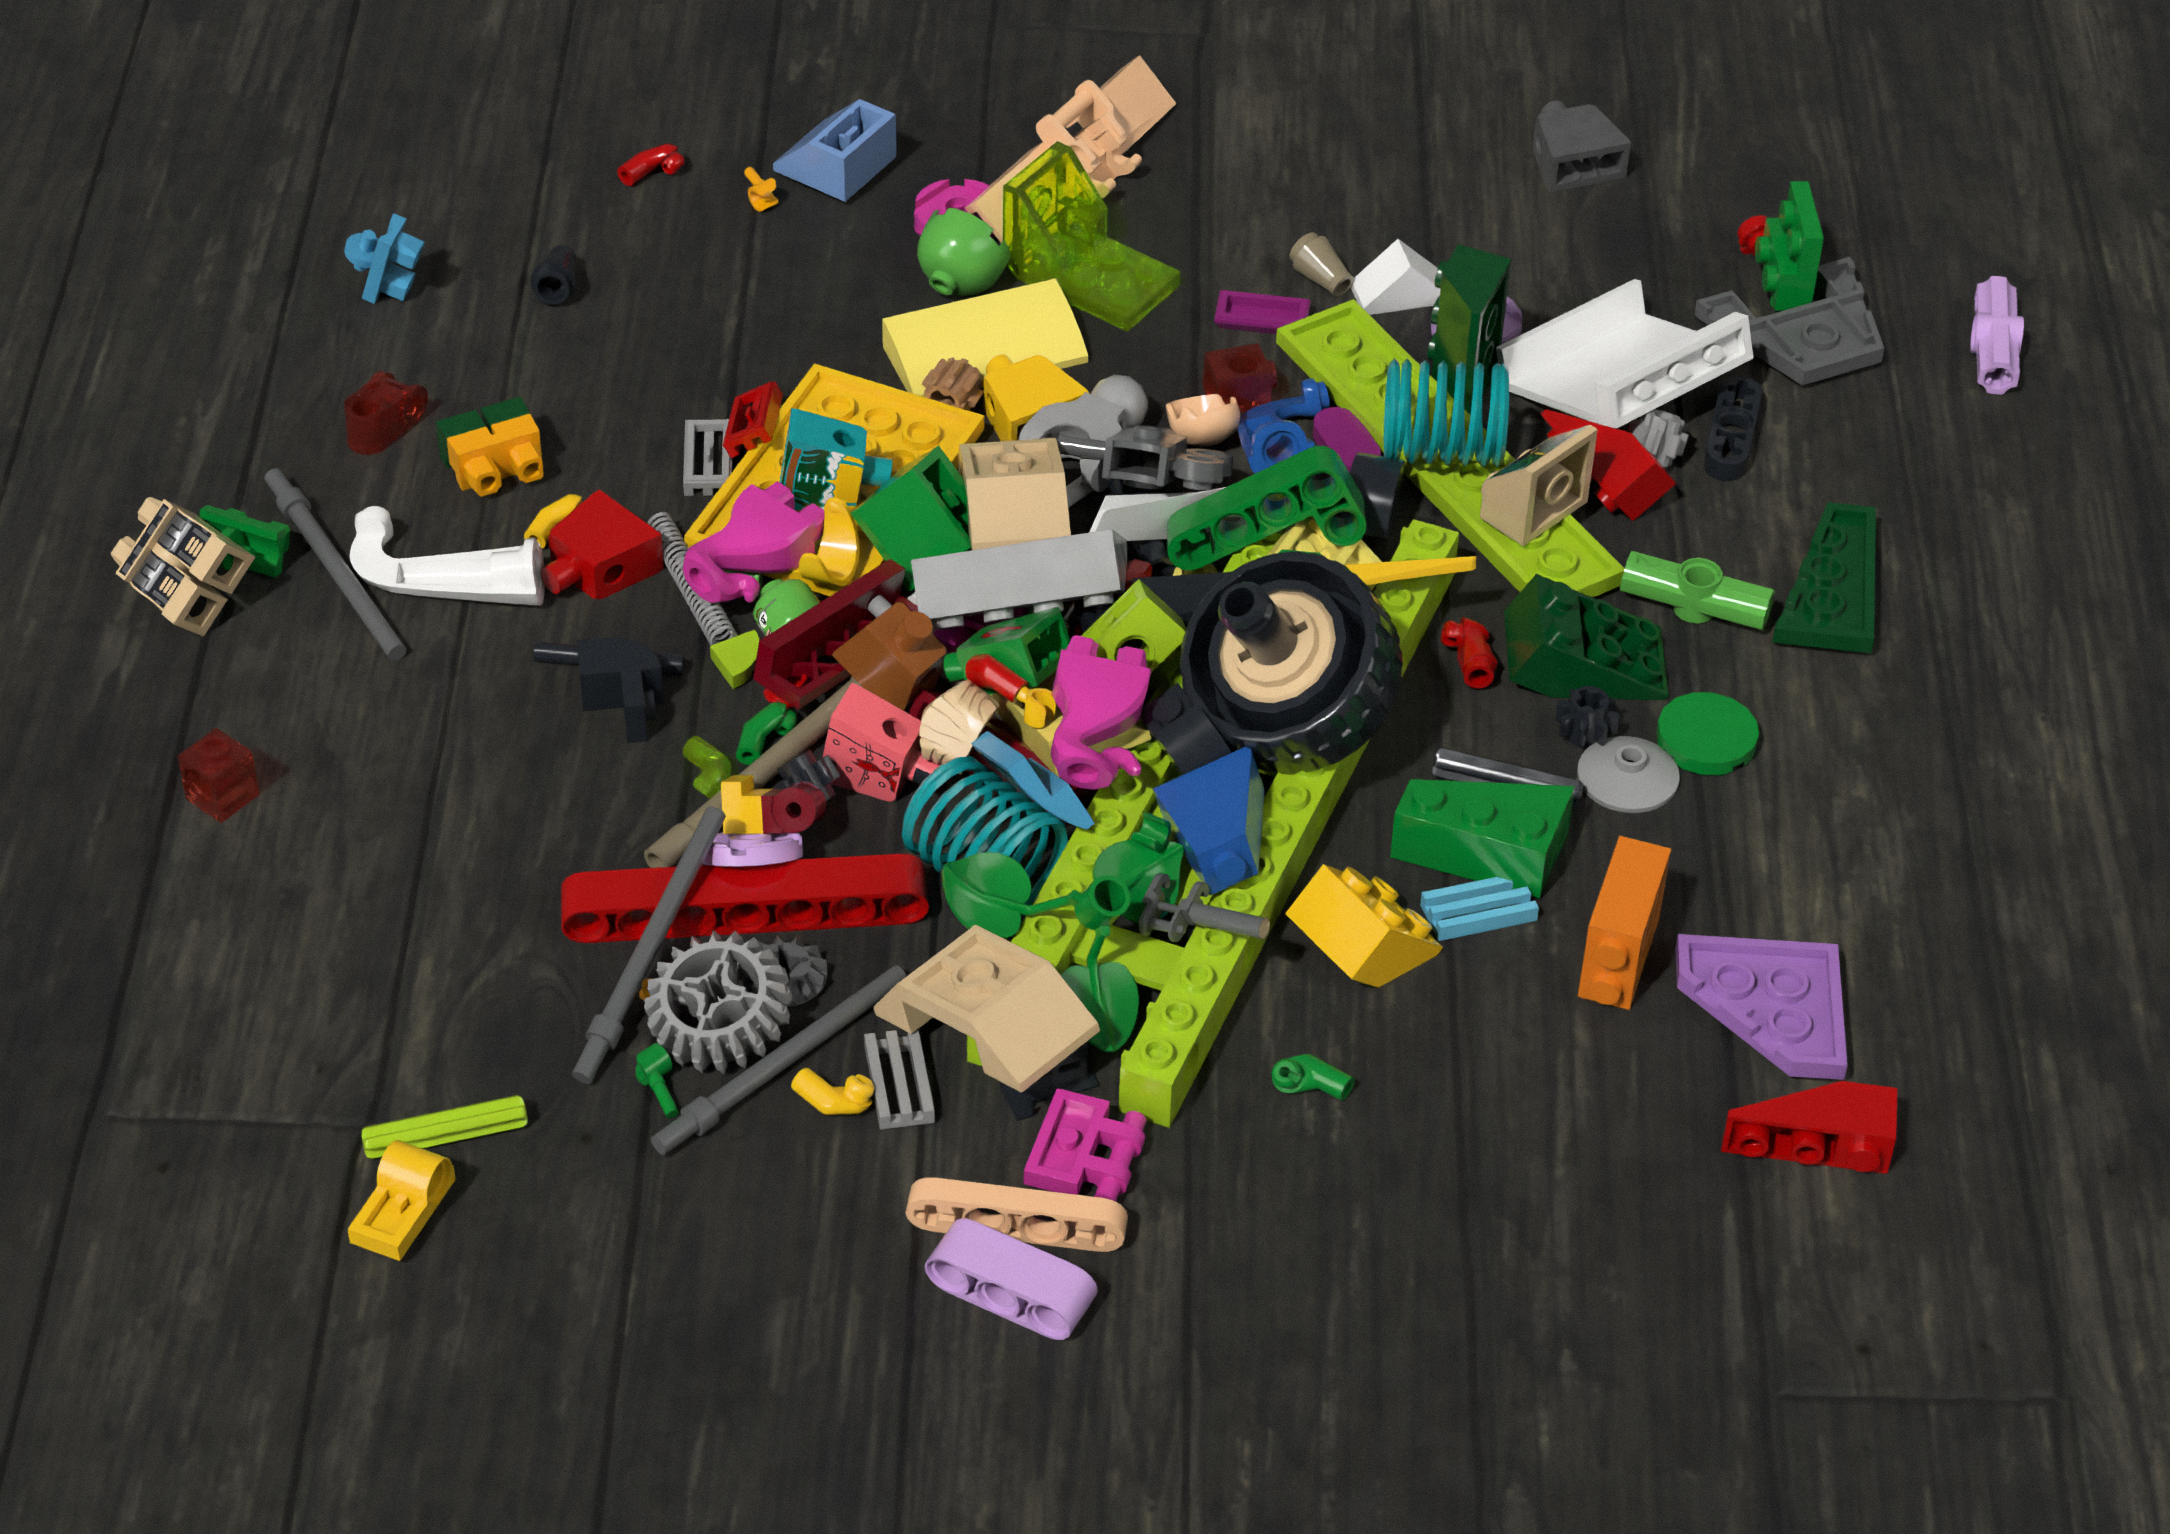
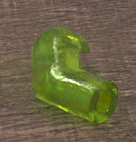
M693 736L687 741L683 748V756L702 770L701 774L693 782L694 788L708 798H712L720 791L721 782L731 777V763L722 752L700 736Z

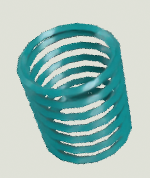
M1394 358L1389 363L1384 412V457L1399 459L1403 447L1405 458L1410 464L1418 459L1420 448L1423 459L1428 465L1436 459L1438 450L1441 460L1445 465H1449L1454 460L1456 451L1459 461L1463 466L1468 465L1472 461L1474 453L1481 467L1487 465L1491 459L1496 468L1503 463L1509 417V372L1504 363L1501 365L1496 363L1492 367L1491 400L1485 445H1483L1482 424L1484 366L1480 362L1474 366L1473 396L1467 444L1465 441L1464 411L1465 364L1461 361L1456 365L1454 404L1448 442V365L1444 360L1438 364L1435 411L1430 441V364L1426 360L1420 364L1417 408L1412 439V363L1408 359L1402 363L1401 384L1399 362Z
M972 756L951 759L937 767L925 778L909 802L902 826V839L905 848L915 855L920 854L921 860L929 865L934 864L935 871L942 874V869L945 865L943 862L955 861L956 856L971 841L972 843L964 858L977 853H984L986 850L987 852L1010 856L1019 845L1012 858L1020 863L1028 849L1033 832L1041 828L1036 850L1025 868L1029 879L1041 862L1048 842L1049 826H1052L1055 833L1054 850L1046 869L1031 889L1030 897L1024 903L1026 905H1031L1037 898L1067 845L1068 834L1065 822L1050 812H1046L1044 808L1032 802L1024 793L1018 792L1010 783L1004 782L1003 778L996 773L990 772L989 768ZM962 771H974V774L955 783L939 798L921 827L918 844L915 843L912 835L915 822L924 804L935 790L950 777ZM975 782L974 791L954 807L944 820L935 841L926 845L929 832L939 813L950 799L963 788ZM993 791H998L999 796L992 799ZM984 795L982 805L975 811L980 797ZM1012 801L1013 806L1006 809V802ZM998 805L995 817L978 833L985 822L988 812ZM1026 811L1027 816L1020 819V812ZM1012 816L1009 827L990 846L1002 822ZM954 838L949 850L940 855L942 846Z

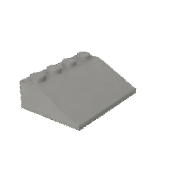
M1109 529L911 560L918 611L930 618L934 624V630H944L965 626L963 617L983 614L984 623L1014 619L1013 610L1033 607L1034 613L1059 607L1061 612L1064 611L1063 602L1083 599L1084 607L1113 604V594L1125 593L1126 539L1114 530Z

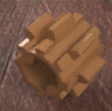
M952 357L948 358L947 361L942 358L935 368L930 370L922 382V385L926 387L924 396L970 411L984 394V391L979 388L982 380L979 379L980 371L977 367L968 363L969 360L964 358L955 360Z

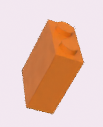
M1619 835L1589 923L1578 997L1630 1010L1659 922L1671 848Z

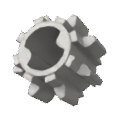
M1654 409L1638 417V420H1632L1628 428V432L1632 433L1663 467L1671 466L1672 460L1676 455L1682 456L1688 434L1682 432L1685 421L1681 420L1679 416L1663 410Z

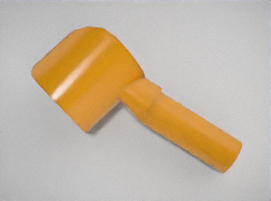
M753 167L746 168L744 174L753 185L748 189V197L752 206L761 212L778 204V199L772 193L776 189V181L773 178L764 180Z

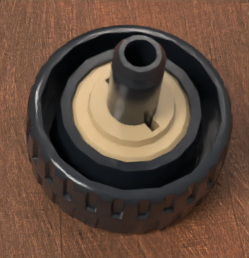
M1296 551L1274 553L1260 557L1238 567L1221 579L1202 599L1188 623L1182 640L1179 665L1183 691L1190 700V706L1193 708L1195 705H1199L1232 753L1244 747L1250 748L1257 769L1267 772H1279L1281 774H1295L1302 770L1305 772L1316 771L1343 760L1362 747L1377 732L1395 703L1402 679L1403 654L1399 646L1400 638L1396 627L1391 621V617L1376 595L1357 574L1352 573L1345 565L1338 561L1329 560L1323 555Z

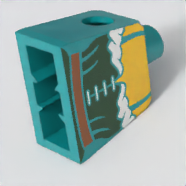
M791 408L780 483L788 487L794 495L795 509L793 510H802L812 503L824 510V505L829 498H838L843 500L851 511L856 508L860 484L881 487L890 479L892 459L865 455L867 431L863 427Z

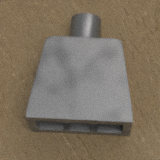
M1551 101L1542 108L1541 113L1536 117L1533 153L1549 193L1626 178L1631 142L1596 106L1587 104L1566 108L1561 101Z

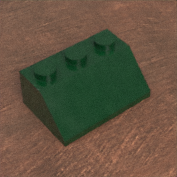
M1458 244L1450 259L1440 262L1435 276V287L1440 288V296L1437 298L1431 314V323L1437 325L1428 347L1427 359L1433 361L1432 377L1436 381L1438 377V364L1444 360L1448 365L1447 392L1453 398L1455 393L1456 365L1461 361L1465 364L1464 409L1471 415L1474 366L1479 362L1484 366L1483 397L1491 382L1492 367L1498 363L1496 347L1502 343L1511 258Z

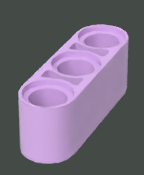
M967 1218L958 1219L952 1224L924 1266L930 1280L945 1292L1055 1340H1064L1070 1336L1098 1292L1093 1278L1080 1267Z

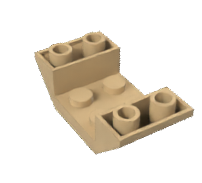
M1056 438L959 444L958 472L964 479L966 489L969 537L972 550L1071 535L1065 472Z
M974 925L897 983L874 1006L876 1016L910 1034L925 1025L930 1019L935 1018L975 1039L984 1073L1021 1093L1100 1031L1098 1022L1048 960L977 925Z

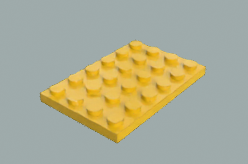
M814 363L780 408L772 441L764 444L761 438L758 437L756 448L749 450L684 535L685 543L689 548L697 542L721 531L730 520L731 510L735 501L751 484L764 490L775 482H780L791 408L863 427L867 431L865 455L892 459L891 477L902 467L938 445L957 469L959 467V444H971L977 441L984 431V415ZM860 484L856 508L879 487ZM856 520L855 523L859 537V560L856 573L847 585L886 562ZM822 537L814 542L815 555L818 554ZM799 568L782 573H762L764 576L782 579L783 581L800 579L808 584L812 591L829 597L847 586H836L804 579L800 574Z

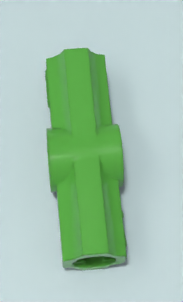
M1631 551L1627 559L1620 586V591L1672 605L1674 613L1680 619L1689 623H1705L1716 617L1763 631L1768 622L1775 596L1773 589L1722 576L1721 568L1715 562L1705 558H1691L1679 564Z

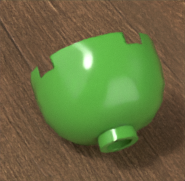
M948 208L944 215H939L938 209L933 212L923 229L917 244V257L922 271L929 279V284L937 292L944 295L974 296L991 288L1000 278L1011 258L1008 245L1003 240L1000 246H998L990 237L994 229L976 216L956 208Z

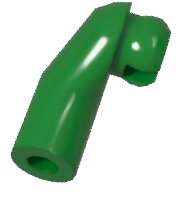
M773 702L769 703L745 722L736 751L738 761L745 765H751L762 755L766 738L773 730L778 735L785 736L789 730L791 731L795 727L798 719L796 713L793 710L787 709L785 703Z
M1311 1054L1281 1059L1275 1063L1271 1071L1274 1086L1279 1091L1288 1094L1319 1089L1340 1101H1344L1349 1096L1355 1083V1077Z

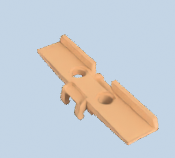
M1140 55L1122 67L1100 88L1093 81L1085 80L1075 89V95L1053 115L1048 114L1036 124L1037 134L1043 142L1022 156L966 206L965 209L970 214L977 212L983 221L994 229L993 234L1000 243L1003 240L1006 242L1010 254H1012L1077 195L1088 201L1104 198L1115 188L1116 182L1114 179L1117 176L1133 172L1141 164V156L1134 154L1131 158H1126L1122 154L1158 122L1176 102ZM1078 121L1083 129L1072 137L1065 127L1068 128ZM1050 162L1055 163L1061 169L1063 182L1056 180L1052 176L1049 168Z

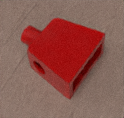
M599 489L551 529L549 533L551 563L541 569L540 575L544 585L554 594H558L574 584L591 598L601 600L664 570L661 533Z

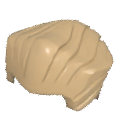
M969 679L941 694L924 709L919 736L921 737L920 747L922 748L923 759L928 761L932 759L934 763L944 764L957 757L969 756L973 748L971 743L979 737L987 722L991 719L994 712L997 711L999 703Z

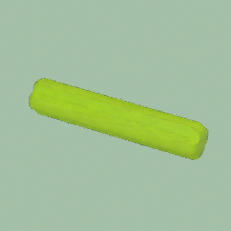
M514 1095L366 1126L362 1129L361 1134L363 1148L368 1159L381 1158L387 1147L395 1140L424 1149L514 1130L527 1125V1112L522 1097Z

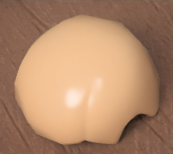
M1219 394L1179 399L1165 405L1171 430L1177 435L1188 436L1187 445L1202 448L1220 444L1236 432L1239 426L1240 409L1235 397H1230V404L1225 405Z

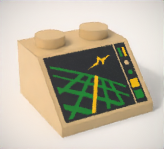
M1588 425L1550 437L1533 449L1524 451L1518 459L1502 470L1491 473L1484 481L1481 489L1480 518L1524 546L1588 502L1598 429Z

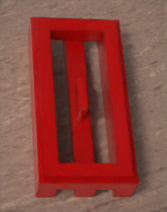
M776 381L768 382L735 397L723 441V447L730 458L739 455L742 444L747 451L756 448L758 437L761 438L764 444L772 441L783 393Z

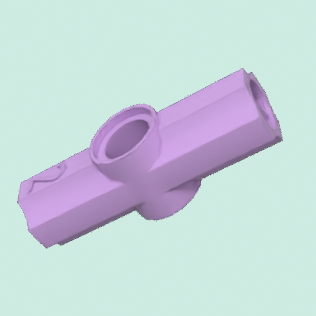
M1990 276L1987 281L1977 284L1974 297L1975 316L1972 325L1970 350L1971 353H1976L1977 383L1983 385L1987 393L2003 395L2008 389L2017 387L2020 376L2019 354L2023 339L2024 319L2022 316H2017L2016 287L2008 282L2007 277Z

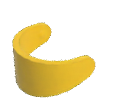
M829 498L824 505V529L820 548L817 555L804 553L801 556L799 569L802 578L836 586H845L853 579L858 567L859 537L855 520L850 514L851 511L848 505L843 500Z

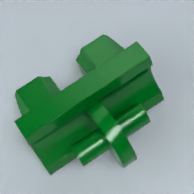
M206 505L200 509L199 517L255 556L248 570L271 577H276L282 573L283 553L289 549L290 528L288 525L276 521L270 523L247 517L245 512L233 508L223 510ZM227 553L219 568L229 571L233 565L234 556Z

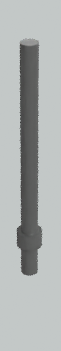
M274 468L269 470L264 479L277 497L276 506L287 521L295 523L389 660L398 661L406 654V647L310 512L311 504L299 488L293 487L280 469Z
M712 806L706 808L603 1013L594 1016L585 1034L588 1042L571 1073L577 1081L591 1084L607 1051L615 1049L624 1031L621 1023L726 818L722 810Z
M894 965L707 1098L699 1096L681 1109V1116L651 1137L654 1148L660 1154L665 1155L693 1134L697 1136L703 1135L719 1123V1116L875 1006L897 983L907 977L904 970L900 966Z

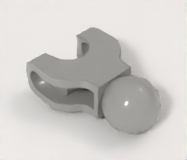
M1112 375L1099 381L1091 394L1085 392L1075 401L1059 402L1042 407L1025 424L1020 433L1019 440L1056 438L1057 441L1058 436L1061 434L1106 441L1107 438L1126 428L1139 426L1146 416L1148 399L1142 385L1130 376ZM1060 454L1061 458L1069 457L1080 460L1082 475L1080 485L1097 492H1102L1110 486L1109 479L1102 478L1104 460Z

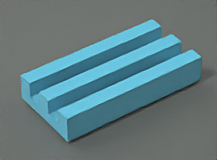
M1499 877L1425 891L1421 894L1420 903L1438 941L1534 922L1538 919L1539 911L1536 901H1530L1531 892L1528 886L1512 889L1513 881Z

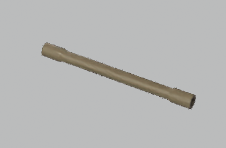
M851 676L850 680L739 775H753L754 789H762L779 774L777 768L803 754L828 732L831 715L851 683L861 685ZM721 790L686 820L673 826L644 851V858L650 868L675 867L679 863L706 808L712 806L722 810Z

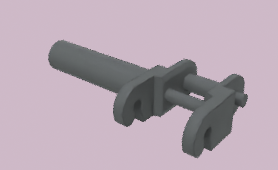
M1158 873L1154 876L1142 899L1145 909L1138 919L1139 930L1142 935L1148 936L1153 930L1168 932L1169 939L1173 942H1178L1183 934H1185L1188 925H1201L1264 939L1268 935L1270 928L1268 918L1203 904L1200 896L1207 897L1209 895V887L1205 882L1197 881L1191 888L1187 898L1182 899L1179 905L1164 902L1165 895L1161 888H1169L1170 878L1167 874ZM1163 911L1174 913L1171 921L1160 919Z

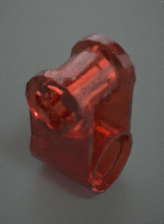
M385 370L375 373L368 383L344 401L346 435L349 448L363 455H372L385 450L394 439L420 420L428 403L427 390L418 384L409 386L395 380L392 373Z

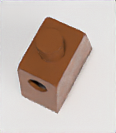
M896 602L835 650L832 656L864 689L909 713L920 688L935 689L944 665V657L948 653L946 647L931 633L933 628L932 621L927 615L919 611L911 612L903 603Z

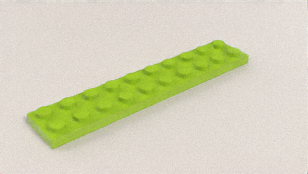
M1354 299L1277 328L1276 343L1310 378H1313L1316 382L1323 381L1325 383L1329 398L1338 407L1350 410L1360 420L1383 453L1388 365L1394 358L1399 362L1401 384L1402 363L1408 359L1412 363L1411 429L1413 439L1420 364ZM1429 374V433L1431 441L1437 381ZM1447 392V437L1449 442L1454 398ZM1464 409L1465 441L1467 444L1471 415ZM1484 428L1483 445H1485L1487 431ZM1402 447L1398 460L1405 461L1403 473L1519 592L1522 591L1535 574L1555 582L1565 583L1571 589L1592 598L1621 586L1625 568L1570 514L1524 546L1480 518L1481 489L1484 481L1491 473L1500 471L1515 461L1507 451H1505L1503 463L1496 468L1492 463V459L1487 465L1481 467L1477 462L1475 453L1472 461L1468 465L1463 466L1459 461L1457 451L1454 460L1449 465H1445L1441 460L1439 450L1436 459L1428 465L1423 459L1421 448L1418 459L1410 464L1405 458Z

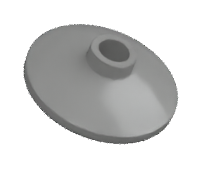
M1630 736L1606 738L1604 746L1599 745L1597 742L1592 744L1581 755L1577 768V777L1583 782V791L1589 798L1605 808L1623 813H1644L1664 806L1676 794L1680 780L1678 766L1666 750L1664 751L1660 746L1648 740Z

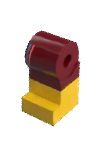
M733 775L721 782L722 811L726 815L723 822L724 834L801 832L821 820L826 811L825 795L812 782H796L785 789H754L753 775Z

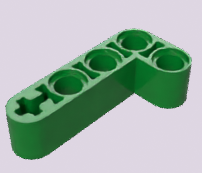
M1319 445L1310 447L1173 513L1167 522V553L1170 561L1176 567L1182 570L1199 569L1310 516H1313L1329 542L1337 546L1353 545L1361 540L1366 533L1367 524L1364 500L1342 459L1334 449ZM1319 473L1331 475L1324 480H1314L1311 478ZM1275 494L1286 496L1283 500L1279 501L1267 499ZM1340 512L1352 513V515L1346 518L1334 517L1335 514ZM1230 515L1242 517L1234 522L1224 520L1225 517Z

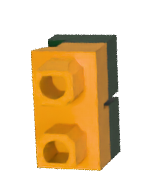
M521 396L482 407L481 417L477 410H472L435 421L440 459L446 468L452 467L454 469L462 491L473 488L480 497L496 493L502 486L501 479L517 475L520 481L529 483L542 479L544 476L540 431Z

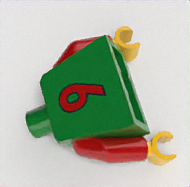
M1059 607L982 628L957 648V652L945 655L943 664L948 680L952 683H957L969 679L989 695L1000 693L1013 703L1019 700L1025 704L1023 721L1034 728L1044 727L1046 718L1054 720L1056 702L1052 691L1044 688H1034L1031 690L1029 688L1038 686L1057 670L1061 650H1066L1071 641Z

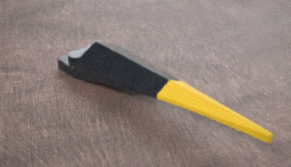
M1476 556L1347 564L1345 566L1352 573L1357 574L1366 585L1403 579L1473 571L1476 569ZM1231 572L1133 578L1126 582L1125 592L1140 579L1182 618L1187 629L1188 623L1202 599L1221 579ZM1124 593L1113 594V596H1114V603H1115ZM1083 599L1074 600V615L1083 633L1113 604L1084 607ZM1129 639L1120 648L1128 646L1139 649L1143 644V640Z

